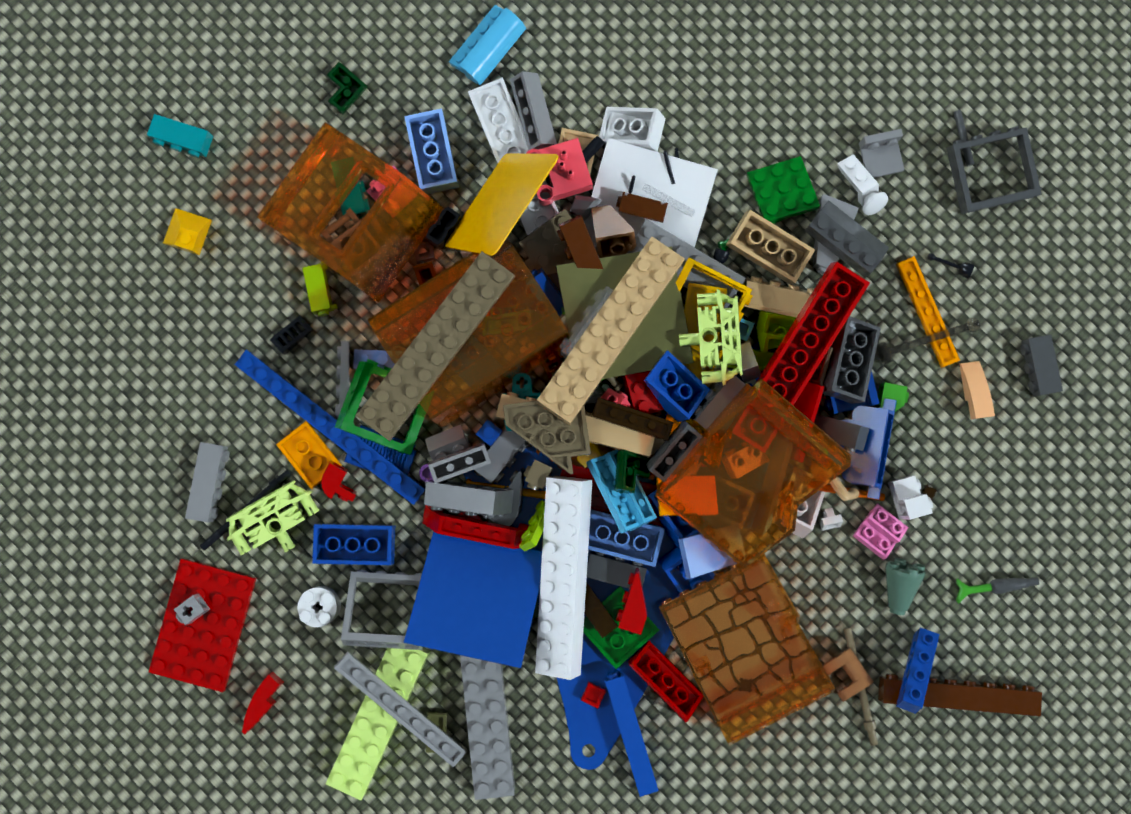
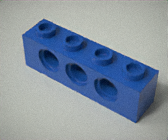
M920 627L913 635L896 707L915 714L923 708L940 634Z

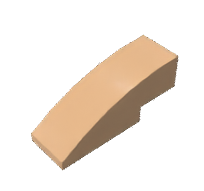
M980 361L960 363L965 401H968L970 419L995 416L991 393Z

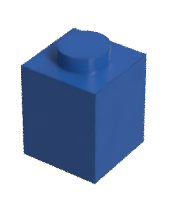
M487 419L476 435L489 446H492L503 431Z

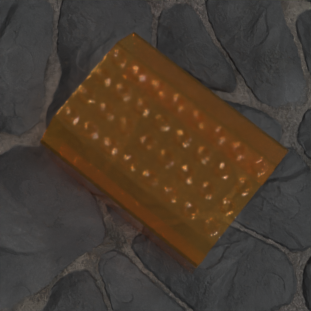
M507 238L498 252L489 257L513 273L515 278L420 402V405L430 419L441 428L511 384L516 374L528 373L570 346L568 331L557 311ZM470 253L367 319L394 365L478 257V253Z

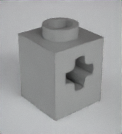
M200 594L192 595L174 609L177 613L176 618L178 621L185 625L193 623L210 610ZM190 607L193 608L191 614L188 612L190 610Z

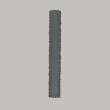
M957 110L953 113L959 137L966 142L969 140L962 112ZM971 148L963 149L966 165H974Z

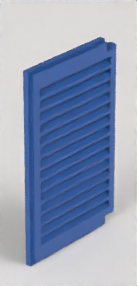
M362 425L360 426V428L381 435L374 429ZM396 437L392 438V440L397 441L399 443H403L405 441ZM361 438L404 473L409 474L417 452L414 450L415 444L411 455H407ZM347 453L344 462L368 470Z

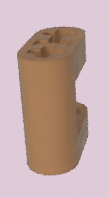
M851 648L843 651L820 667L825 676L843 667L852 680L850 684L837 692L842 701H846L874 682Z

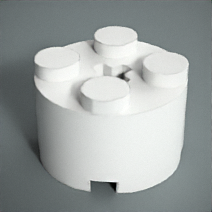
M318 586L309 589L302 594L298 601L297 610L299 618L311 627L325 626L339 615L341 600L330 587ZM319 603L320 606H323V609L319 610L316 604Z

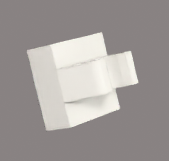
M833 508L824 509V518L820 522L821 530L841 527L843 523L841 514L835 515Z

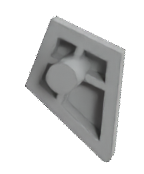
M576 195L569 212L575 216H582L585 221L592 213L591 208L597 207L602 199Z

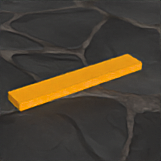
M915 256L896 263L940 367L943 368L960 361Z

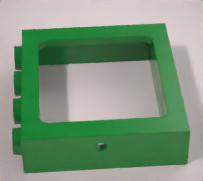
M369 359L367 361H359L335 428L400 453L411 455L434 390L430 388L418 404L405 441L403 443L394 440L389 441L381 435L355 426L353 421L370 376L375 374L385 378L391 368H380L377 366V362Z

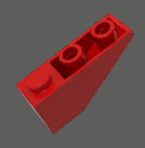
M636 568L635 573H630L628 580L630 588L629 591L624 592L622 602L625 604L623 610L619 609L616 620L619 621L618 628L641 635L647 618V608L639 568Z

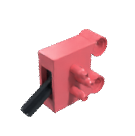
M596 136L583 151L578 138L539 150H528L526 154H557L559 156L556 164L548 174L552 187L542 185L537 191V201L540 205L549 206L553 201L593 189V183L586 163L604 145V141L600 137ZM543 192H548L551 195L548 199L540 197Z

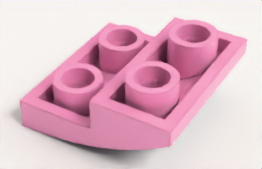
M876 504L855 531L853 537L884 560L887 559L895 544L900 542L909 527L882 506Z

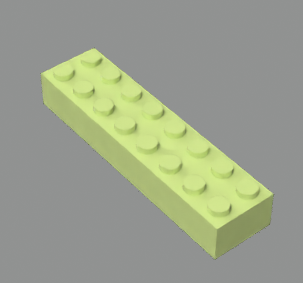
M387 648L376 675L408 701L430 650L423 648V650ZM367 695L362 702L326 781V785L359 800H362L398 724L396 719Z

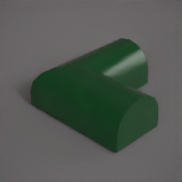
M340 62L326 75L340 87L328 102L341 115H344L368 88L364 82Z
M627 450L618 451L614 491L619 493H635L636 476L642 478H649L650 471L645 465L650 458Z

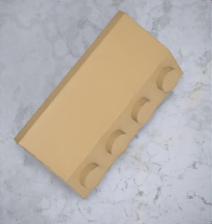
M751 276V279H745L744 285L752 289L750 294L753 297L749 305H744V307L797 318L814 289L807 288V290H802L800 286L789 284L787 287L781 285L779 281L770 280L768 283L763 282L760 277Z

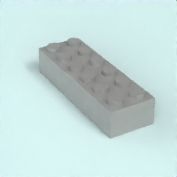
M647 219L635 237L636 247L632 251L629 250L627 252H641L649 239L654 237L665 246H672L674 252L685 258L682 266L677 271L678 277L687 259L691 258L741 284L746 279L744 276ZM693 268L683 285L687 289L688 283L726 288L727 295L733 299L738 292ZM725 303L724 308H728L730 304Z

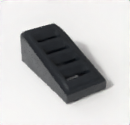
M300 315L276 333L270 341L282 354L286 355L313 328ZM298 323L305 329L303 332L297 326ZM293 328H294V329L297 331V333L299 334L297 337H296L295 334L291 331ZM287 333L293 339L292 341H289L288 338L285 336ZM283 339L286 345L283 346L279 340Z

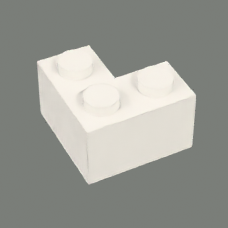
M915 475L888 482L899 519L911 520L933 513L931 509L933 508L932 500L927 494L920 493L921 483L918 478L916 479Z

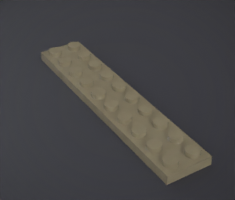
M481 251L356 416L387 440L391 441L513 281L515 275Z

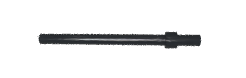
M287 469L278 478H273L269 485L243 508L282 487V483L293 475L291 471ZM229 522L223 524L200 544L201 549L205 551L229 530Z

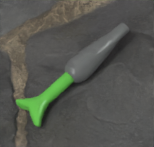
M1037 577L998 578L992 580L990 584L968 586L959 579H956V584L959 587L956 601L959 604L966 596L973 593L991 591L994 594H1003L1039 585V579Z

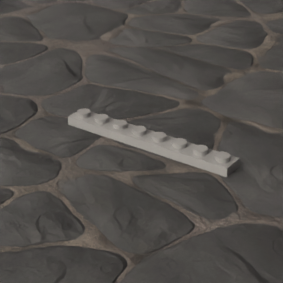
M347 651L334 666L335 670L452 767L465 755L466 750L351 653Z

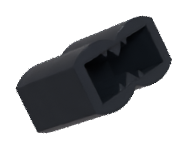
M450 207L445 208L440 213L438 221L429 228L426 235L428 242L439 250L443 249L446 241L461 220L460 214Z

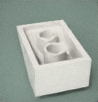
M606 107L599 137L604 141L605 145L608 138L658 152L666 118L657 108Z
M793 466L777 499L771 523L804 538L813 531L825 492L809 489L810 482H819L812 474Z

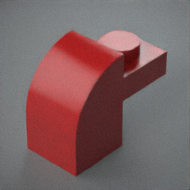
M332 460L323 473L321 480L322 489L330 499L337 493V497L341 500L353 502L357 492L341 483L348 469Z

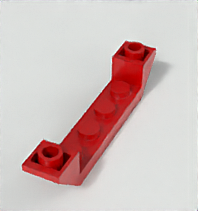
M425 505L422 522L437 534L511 549L520 548L521 537L529 527L527 524L520 523L518 528L445 514L444 509L441 511L432 510L431 506Z

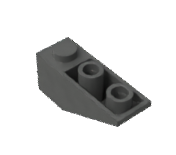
M522 468L519 472L516 470L509 479L512 481L510 486L504 487L505 489L514 490L512 513L504 514V517L489 518L494 523L511 527L521 513L525 468Z

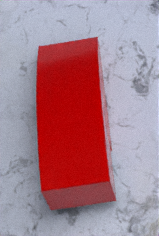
M274 672L267 675L251 699L242 728L244 735L276 703L271 696L284 681Z

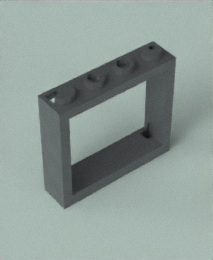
M1019 126L1007 129L1008 132L1001 133V130L994 131L984 138L982 135L971 137V141L964 142V139L953 141V145L946 148L961 215L1042 195L1027 127L1019 129ZM1017 137L1028 190L972 203L960 150Z

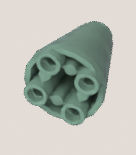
M895 558L894 562L888 561L885 566L888 606L891 613L905 615L925 577L926 571L925 566L922 564L914 563L912 565L906 563L904 559Z

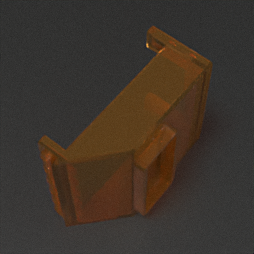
M324 122L257 218L274 233L291 242L364 292L375 302H379L444 208L404 174ZM366 173L384 185L385 189L344 247L339 250L321 238L320 235L360 178Z

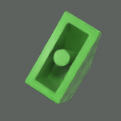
M886 382L881 383L878 391L879 404L876 405V408H883L884 399L897 400L895 412L902 408L909 398L907 386Z

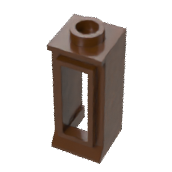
M623 192L622 196H618L616 207H619V212L661 223L664 221L668 203L661 204V201L629 193L626 196L625 192Z

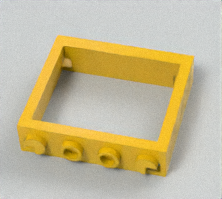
M688 258L676 281L678 291H681L693 268L743 293L738 302L740 322L744 315L741 312L744 305L748 306L753 297L750 294L752 289ZM720 336V338H719V340H718V343H719V342H722V337H721V336ZM691 345V349L700 353L699 345ZM719 350V358L721 359L723 352Z

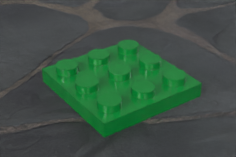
M801 156L747 172L746 176L761 216L771 223L820 208L818 198Z
M621 586L601 602L618 626L619 621L616 620L619 609L623 610L625 604L622 602L625 590ZM647 616L641 635L617 627L606 637L602 638L588 617L584 618V634L615 669L622 665L659 631L658 627Z

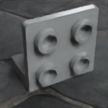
M902 129L864 136L859 142L864 167L873 178L904 171L898 141L903 137Z

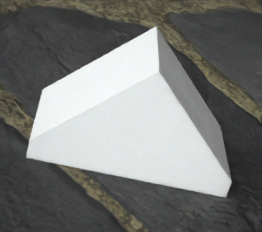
M750 341L742 343L743 375L741 377L743 383L759 378L761 372Z

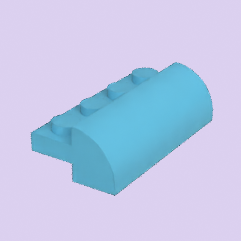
M494 5L450 59L449 63L464 73L468 79L481 85L526 30V27L512 11Z
M613 450L603 456L589 460L586 464L622 534L653 521L657 516L637 476L635 493H619L614 491L617 454L620 450Z

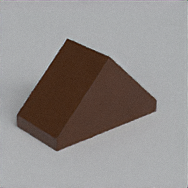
M432 261L413 266L424 299L442 294L437 272Z

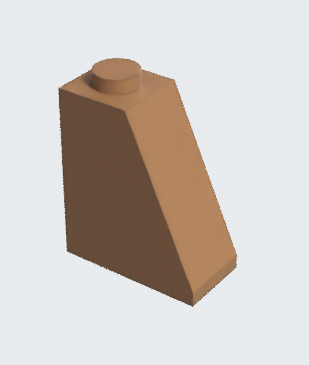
M611 205L591 208L599 258L626 254L629 250L632 251L636 247L634 229Z

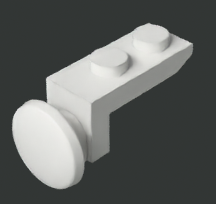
M854 154L837 163L841 173L858 192V202L863 206L862 211L864 214L874 215L885 207L888 202L887 194L879 192L878 182Z

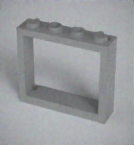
M366 570L351 571L341 635L343 645L423 650V647L404 643L405 636L350 632L357 582L419 586L422 573L407 575L404 572L388 574L385 571H376V573H370Z

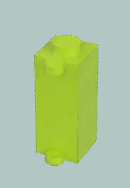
M329 264L303 267L311 312L318 315V317H322L338 309L337 304H332L326 269H329Z

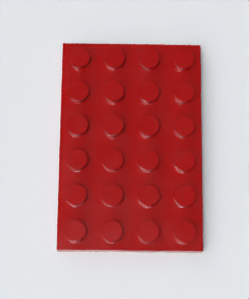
M184 558L180 559L148 672L219 692H225L257 578ZM200 594L210 610L191 624L185 625L180 623L176 618L177 613L174 609L192 595ZM190 607V610L188 611L190 614L193 608Z

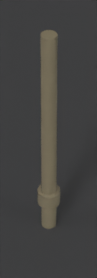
M851 627L844 628L847 647L851 648L858 658ZM863 689L858 693L865 720L863 724L864 729L868 733L870 745L874 746L878 745L875 732L876 723L872 719L866 689Z

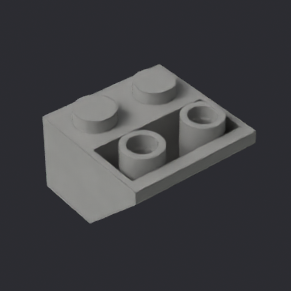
M461 424L425 439L432 460L470 447Z

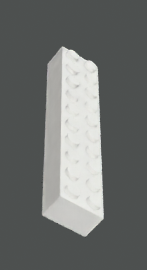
M563 476L546 478L535 673L572 680L581 675L592 480Z

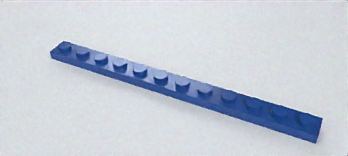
M245 350L234 364L410 503L415 505L425 492L424 487L360 437L335 428L337 419L250 351Z

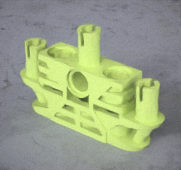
M717 289L716 293L697 294L699 333L679 334L680 347L700 345L702 370L706 369V367L713 369V366H716V369H722L719 371H701L702 384L722 382L724 386L726 381L732 379L738 373H740V376L743 375L739 308L737 296L733 299L728 295L720 293V290ZM722 302L732 304L733 307L723 308ZM705 305H718L712 306V309H709V307H705V310H702L701 307H699ZM717 313H720L721 324H717ZM717 332H721L722 342L718 343ZM708 334L714 336V339L710 342L703 340ZM719 350L723 352V362H720ZM728 365H737V368L727 372Z
M293 480L234 513L226 519V522H229L230 525L227 541H233L240 555L252 549L242 533L246 537H250L248 541L250 543L253 542V549L276 537L284 552L289 551L288 549L291 550L296 545L286 530L306 519V515H302L303 510L298 508V501L301 502L308 516H312L313 513L315 514L319 511V508L310 496L312 491H306L294 484L296 481ZM288 489L294 490L297 495L291 496ZM290 503L293 504V505L287 507L286 509L281 510L283 507L289 505ZM275 513L276 515L272 516L268 522L265 520L266 517ZM237 519L242 524V526L238 529L235 525V520ZM273 521L279 522L280 525H281V528H280V529H274V528H272L271 522H273ZM259 522V524H257L256 526H254V527L248 529V527H250V526H252L253 524Z

